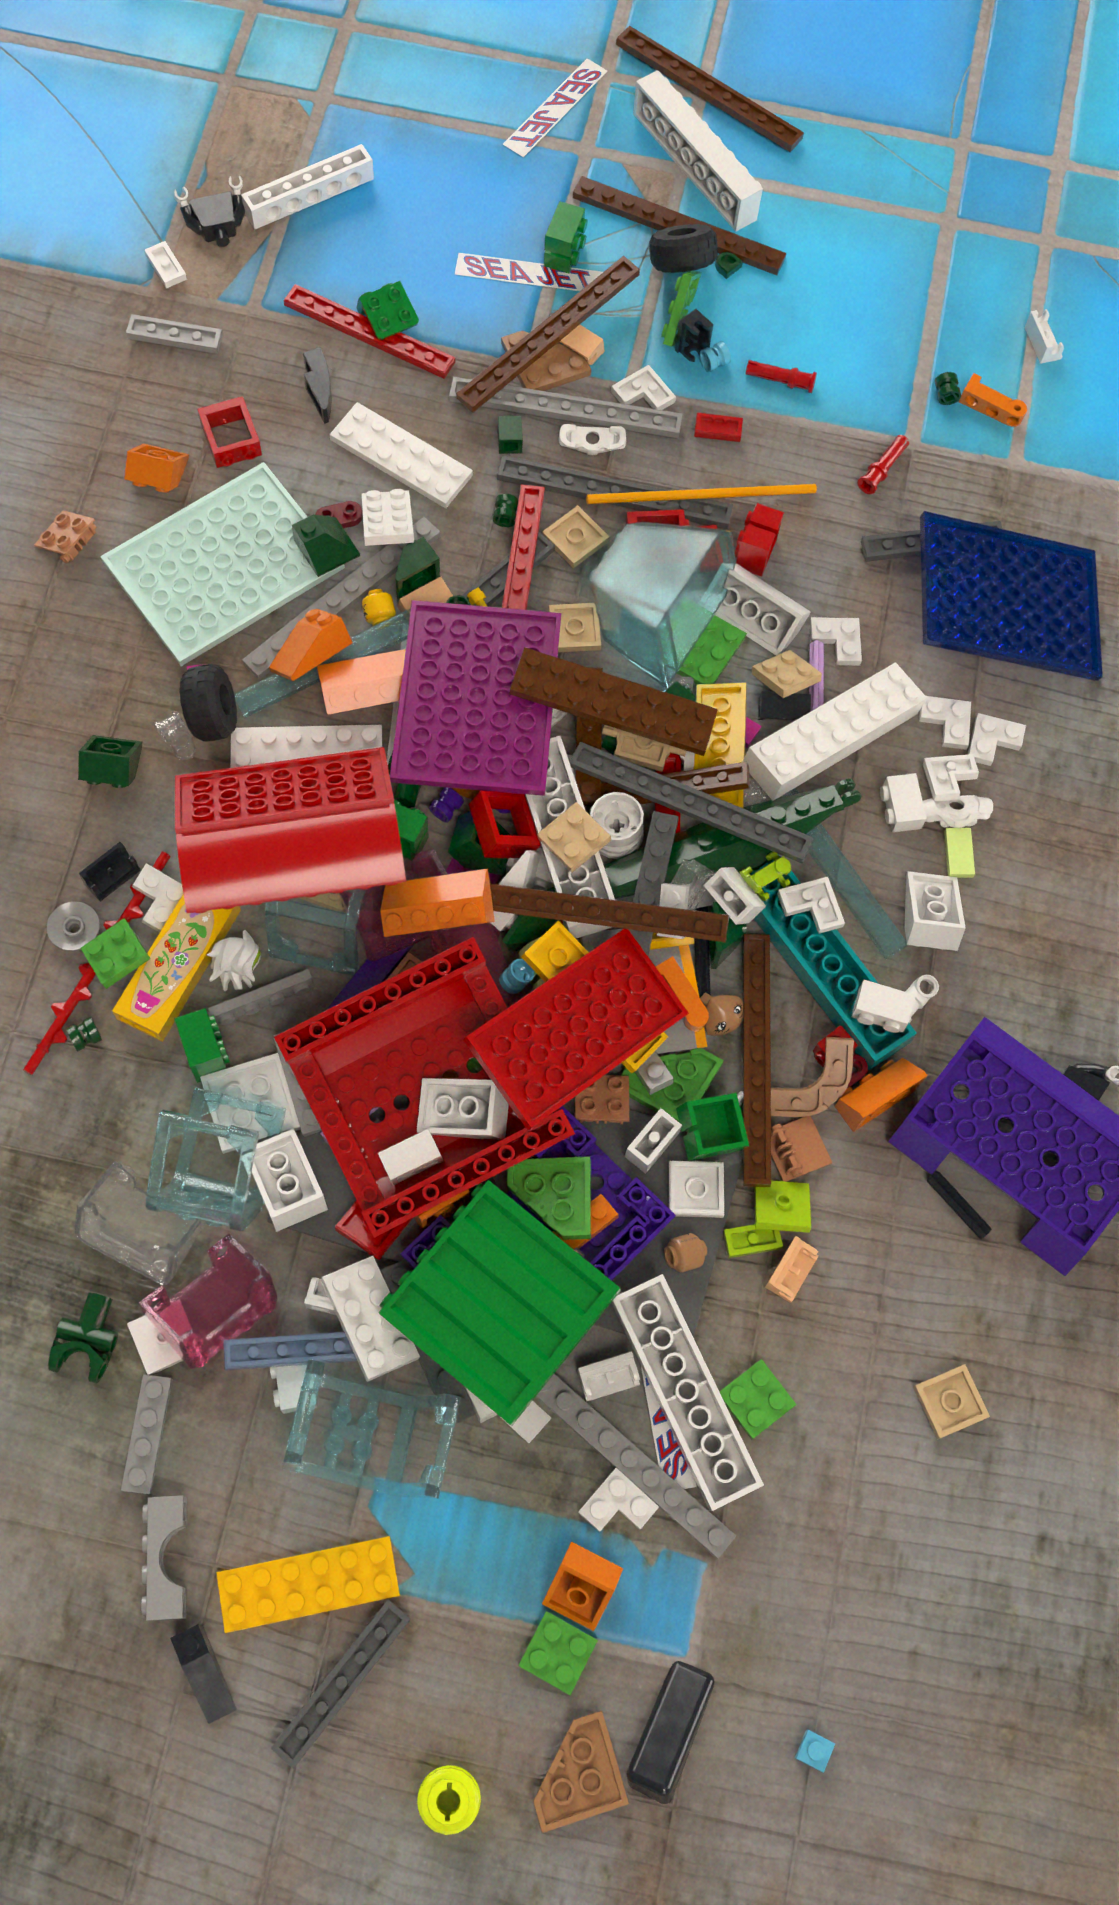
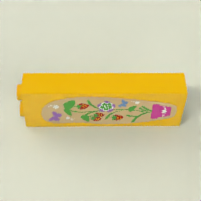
M182 895L148 951L151 959L138 967L113 1008L112 1012L116 1019L163 1042L175 1022L174 1018L179 1016L211 962L212 957L207 956V954L212 951L215 943L226 937L241 911L240 906L232 909L222 908L209 910L204 913L187 914L184 895Z

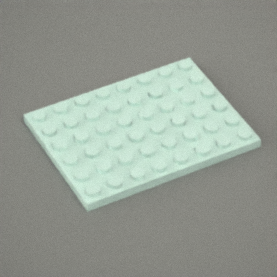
M264 462L100 556L104 565L180 666L185 665L345 568L343 564L317 577L296 545L292 531V525L307 518V515Z

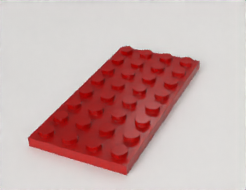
M623 929L473 1031L463 1041L525 1128L530 1130L688 1015L689 1012L629 929Z

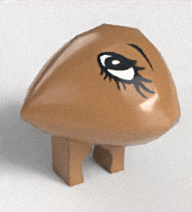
M706 992L700 998L709 1013V1019L705 1025L707 1035L722 1036L738 1028L744 1014L741 998L735 995L712 997Z

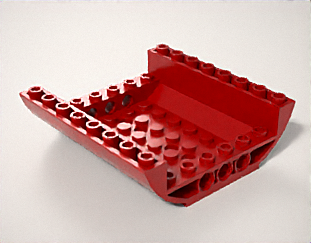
M384 747L175 776V832L187 914L204 913L209 910L222 908L232 909L243 905H260L271 901H287L298 897H315L326 893L337 894L354 889L365 890L381 885L393 886L406 882L394 797Z
M474 937L274 1036L285 1061L290 1065L345 1175L374 1238L575 1134L563 1109H557L533 1128L527 1130L510 1105H508L505 1139L489 1140L432 1135L444 1161L396 1185L391 1182L378 1153L418 1134L417 1124L422 1078L442 1079L443 1074L451 1070L458 1074V1079L491 1080L483 1067L478 1073L468 1071L467 1062L475 1058V1056L463 1039L508 1007L486 967V960ZM400 1095L407 1096L410 1100L409 1107L406 1110H397L394 1106L396 1097ZM374 1108H382L385 1111V1118L380 1123H374L370 1120V1112Z

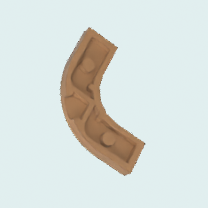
M826 1037L825 1065L822 1075L815 1083L798 1089L771 1088V1116L805 1117L815 1115L828 1109L831 1104L842 1096L848 1087L852 1075L853 1038Z

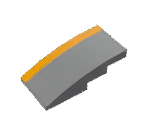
M689 945L649 951L648 957L655 966L673 956L699 996ZM683 1017L664 1031L668 1038L655 1051L657 1054L707 1047L705 1028L699 1031H691L685 1026Z

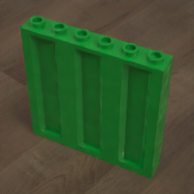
M488 1180L485 1185L480 1183L471 1194L473 1199L467 1206L462 1205L453 1216L455 1221L449 1228L444 1227L435 1237L437 1243L432 1249H425L416 1260L418 1266L413 1272L407 1271L398 1282L400 1285L398 1290L394 1294L389 1293L379 1305L382 1308L379 1314L503 1420L513 1426L619 1294L621 1289Z

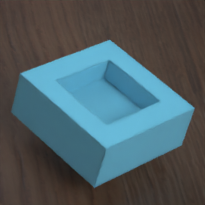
M806 1729L795 1758L824 1773L835 1743Z

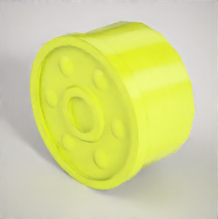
M453 1765L441 1766L431 1771L423 1780L417 1797L418 1810L422 1820L434 1832L444 1835L456 1834L468 1828L475 1820L481 1803L479 1786L474 1777L465 1769Z

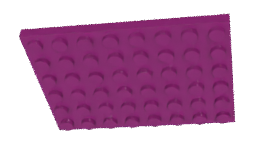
M412 600L390 771L391 783L545 796L553 708L510 695L509 692L524 647L558 658L562 613Z

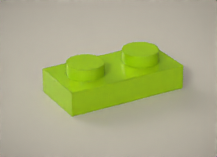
M755 1224L723 1231L728 1258L783 1248L780 1230L756 1229Z

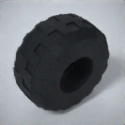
M688 224L659 230L652 235L649 241L651 264L657 271L665 273L688 272L708 267L713 264L718 256L716 233L708 225Z
M213 664L189 668L182 675L179 688L180 703L186 725L194 737L204 742L228 738L235 730L237 723V706L232 684L224 669Z

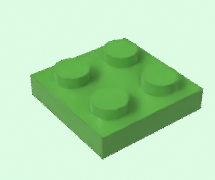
M125 918L81 947L95 974L106 989L151 959Z
M762 1359L719 1391L726 1407L751 1440L797 1405Z
M546 1611L518 1666L566 1694L571 1695L598 1640Z

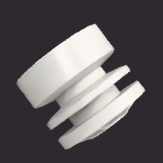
M620 792L605 794L596 800L591 808L590 816L611 836V841L600 849L599 853L608 858L619 859L638 851L643 842L644 813L641 804L634 797Z

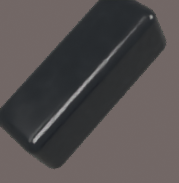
M676 1661L672 1664L627 1769L626 1775L629 1786L661 1804L671 1802L714 1688V1677L710 1673L681 1661Z

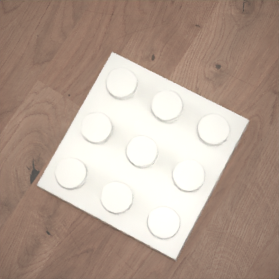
M278 1053L200 1077L223 1154L265 1141L293 1128L295 1131L300 1130Z

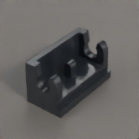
M694 309L679 320L675 351L677 353L680 352L687 360L695 362V357L690 352L697 351L700 355L701 350L707 347L710 348L714 324L701 312Z
M762 691L758 700V720L796 721L810 712L811 694L794 693L782 698L776 692Z
M119 842L83 869L79 875L84 885L101 902L141 871L135 858L130 856L125 846Z

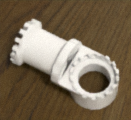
M923 975L917 978L905 991L915 995L909 1023L912 1021L911 1017L918 1009H922L928 1000L937 994L939 984L935 977ZM921 981H927L931 985L930 994H924L920 990Z

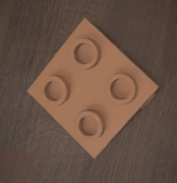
M63 510L55 517L54 522L41 534L34 546L61 554L60 559L65 563L72 562L78 555V551L83 549L82 545L86 546L91 537L95 535V529L97 528L93 523L95 519Z
M604 1075L576 1095L574 1117L580 1120V1123H583V1121H596V1124H599V1121H604V1124H607V1121L623 1125V1122H629V1076Z
M805 1116L783 1126L777 1124L771 1127V1156L783 1181H790L832 1164V1160L811 1116Z

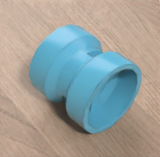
M720 341L714 344L713 348L707 347L701 350L700 360L704 369L707 372L716 370L719 365L729 364L731 362V354L727 345Z
M516 959L501 973L499 982L508 993H519L525 985L533 980L534 970L523 959Z

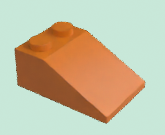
M313 609L307 612L305 617L298 621L269 666L270 671L294 681L351 645L353 642L342 618L320 609Z

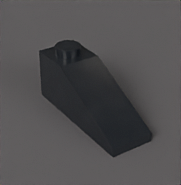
M197 1624L171 1637L170 1639L181 1667L208 1724L236 1711L237 1708L203 1625Z

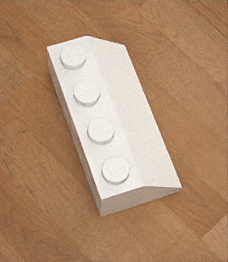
M732 560L722 563L699 604L715 616L746 632L747 637L776 656L784 652L799 633L811 613Z

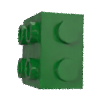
M401 281L393 284L388 283L373 292H366L358 299L356 307L358 313L366 314L379 340L412 328L419 322Z

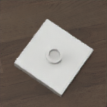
M669 1161V1209L676 1217H724V1162Z
M180 1300L127 1323L147 1375H153L202 1352Z

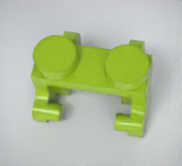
M776 852L766 855V859L773 862L755 874L750 875L753 872L750 866L740 872L745 882L762 901L769 899V894L767 892L764 893L762 887L777 879L784 888L790 886L789 879L785 880L783 874L787 875L792 869L790 861L784 856L780 857Z

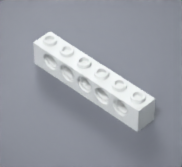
M361 144L241 194L245 215L255 230L374 179L373 160Z

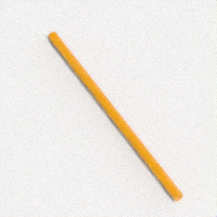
M816 484L587 494L586 503L604 504L816 493L817 486Z

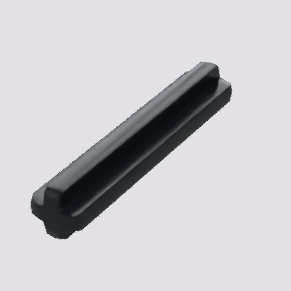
M939 1171L934 1172L927 1179L929 1185L978 1238L982 1239L991 1232L992 1229Z

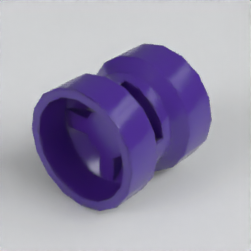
M444 787L439 793L440 798L434 800L430 804L429 809L438 819L448 823L453 817L454 810L460 809L464 804V800L453 789Z

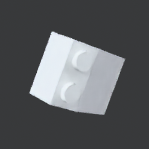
M526 850L499 885L533 889L541 854L535 850ZM494 911L495 922H491V924L499 931L509 930L519 914Z
M907 871L904 927L907 945L958 951L965 931V922L957 877Z
M422 1078L417 1133L429 1129L431 1135L503 1140L506 1137L509 1104L492 1080Z
M294 1128L243 1149L276 1232L328 1210L323 1193Z

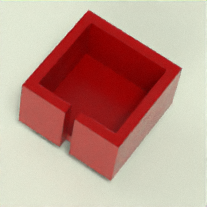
M759 503L756 504L753 512H748L744 523V530L740 531L733 556L737 558L736 563L752 574L763 576L778 538L784 512Z

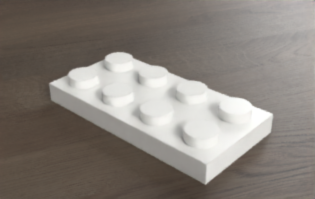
M393 489L390 492L372 490L367 493H361L365 546L414 543L409 490Z
M374 1256L321 1278V1282L367 1382L419 1359L420 1355L414 1343L379 1314V1311L382 1309L379 1305L390 1291Z

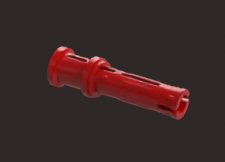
M752 360L748 361L746 375L788 384L787 386L791 389L797 387L808 390V393L813 392L817 372L811 374L799 371L796 367L790 370Z
M897 435L880 459L870 464L865 476H861L858 479V487L864 493L874 494L880 481L882 482L887 478L889 468L909 445L907 437Z

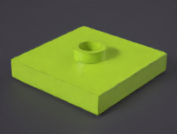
M771 1180V1187H754L756 1229L810 1233L809 1183Z

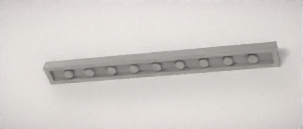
M453 377L449 401L461 403L457 399L456 393L472 381V379ZM506 385L481 406L604 427L621 426L629 431L679 438L682 413Z
M425 517L413 525L414 540L424 537L429 545H431L440 538V531ZM408 543L388 544L243 658V665L258 680L262 679L271 672L269 666L298 621L303 619L307 612L313 609H320L340 617L368 595L369 591L374 590L397 572L402 549Z
M554 1374L536 1398L613 1467L622 1472L716 1559H719L736 1535L559 1377Z

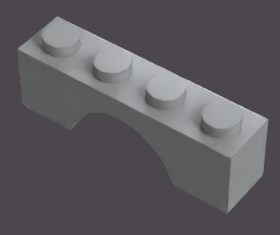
M183 1495L148 1497V1505H143L142 1512L143 1523H147V1535H143L142 1551L147 1553V1565L142 1567V1583L147 1584L146 1596L142 1597L141 1602L142 1615H146V1621L186 1619L187 1588L177 1585L169 1578L164 1568L163 1557L170 1539L179 1531L187 1528V1497Z

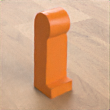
M973 373L961 395L959 403L1008 426L1016 427L1020 425L1027 413L1026 404L1018 399L1012 400L980 383L982 377Z
M672 956L655 967L689 1012L684 1017L685 1026L691 1031H699L705 1027L709 1019V1013Z

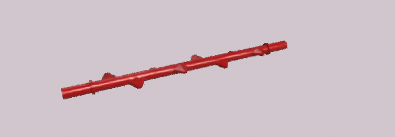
M162 851L152 867L162 872L171 856ZM133 884L130 886L134 894L133 898L118 921L104 922L103 926L106 930L123 918L129 923L131 919L143 917L144 914L139 906L146 895L132 887ZM90 963L80 964L78 967L83 976L68 1000L64 1003H53L51 1005L56 1019L40 1044L36 1045V1050L24 1067L23 1071L27 1074L33 1075L45 1054L49 1053V1048L52 1044L66 1043L67 1037L62 1031L63 1026L79 1001L91 999L92 995L88 987L96 974Z

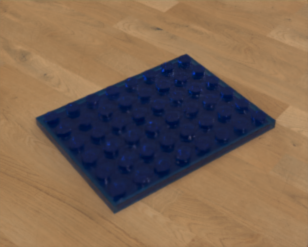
M927 511L920 515L922 630L924 645L1098 681L1103 677L1095 550Z

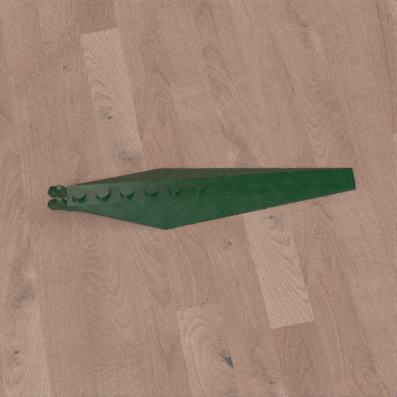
M851 778L841 780L835 786L831 785L778 798L774 801L770 800L746 806L744 809L807 834L832 814L859 802L862 795L858 790L853 791L856 784ZM702 822L675 834L665 883L685 885L709 880L720 868L734 867L738 873L749 866L752 870H757L769 862L766 859V855L773 851ZM645 847L604 865L615 899L635 895ZM554 887L545 890L556 892Z

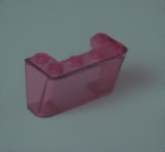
M230 1234L207 1250L212 1267L169 1299L165 1288L161 1285L139 1302L142 1312L190 1369L203 1367L211 1357L220 1350H223L224 1340L235 1339L243 1332L248 1331L265 1314L271 1313L277 1304V1293L270 1272ZM227 1246L226 1251L222 1255L217 1256L219 1251ZM160 1298L159 1303L155 1307L151 1308L150 1305L152 1304V1302Z

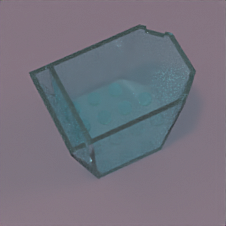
M649 522L626 524L622 532L616 535L609 551L604 553L598 567L590 574L589 583L603 640L663 687L668 688L727 596L728 589L724 587L729 570L733 571L736 565L732 532L721 529Z

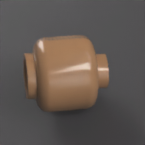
M693 1233L671 1238L664 1249V1256L668 1266L674 1268L679 1273L700 1268L707 1255L705 1242Z

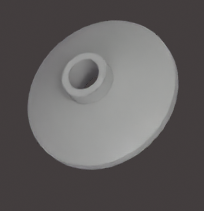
M67 902L60 905L51 913L47 921L49 939L56 947L65 951L81 950L82 946L98 936L100 930V920L97 913L91 906L82 902ZM73 927H80L78 932L71 933Z

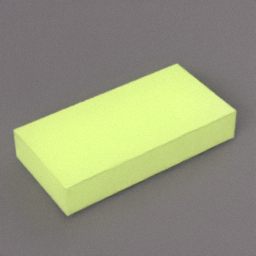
M946 828L944 836L948 876L973 878L975 867L971 828Z

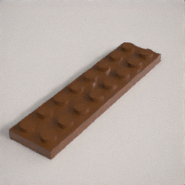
M524 647L509 692L510 695L701 756L705 755L718 711L717 708Z

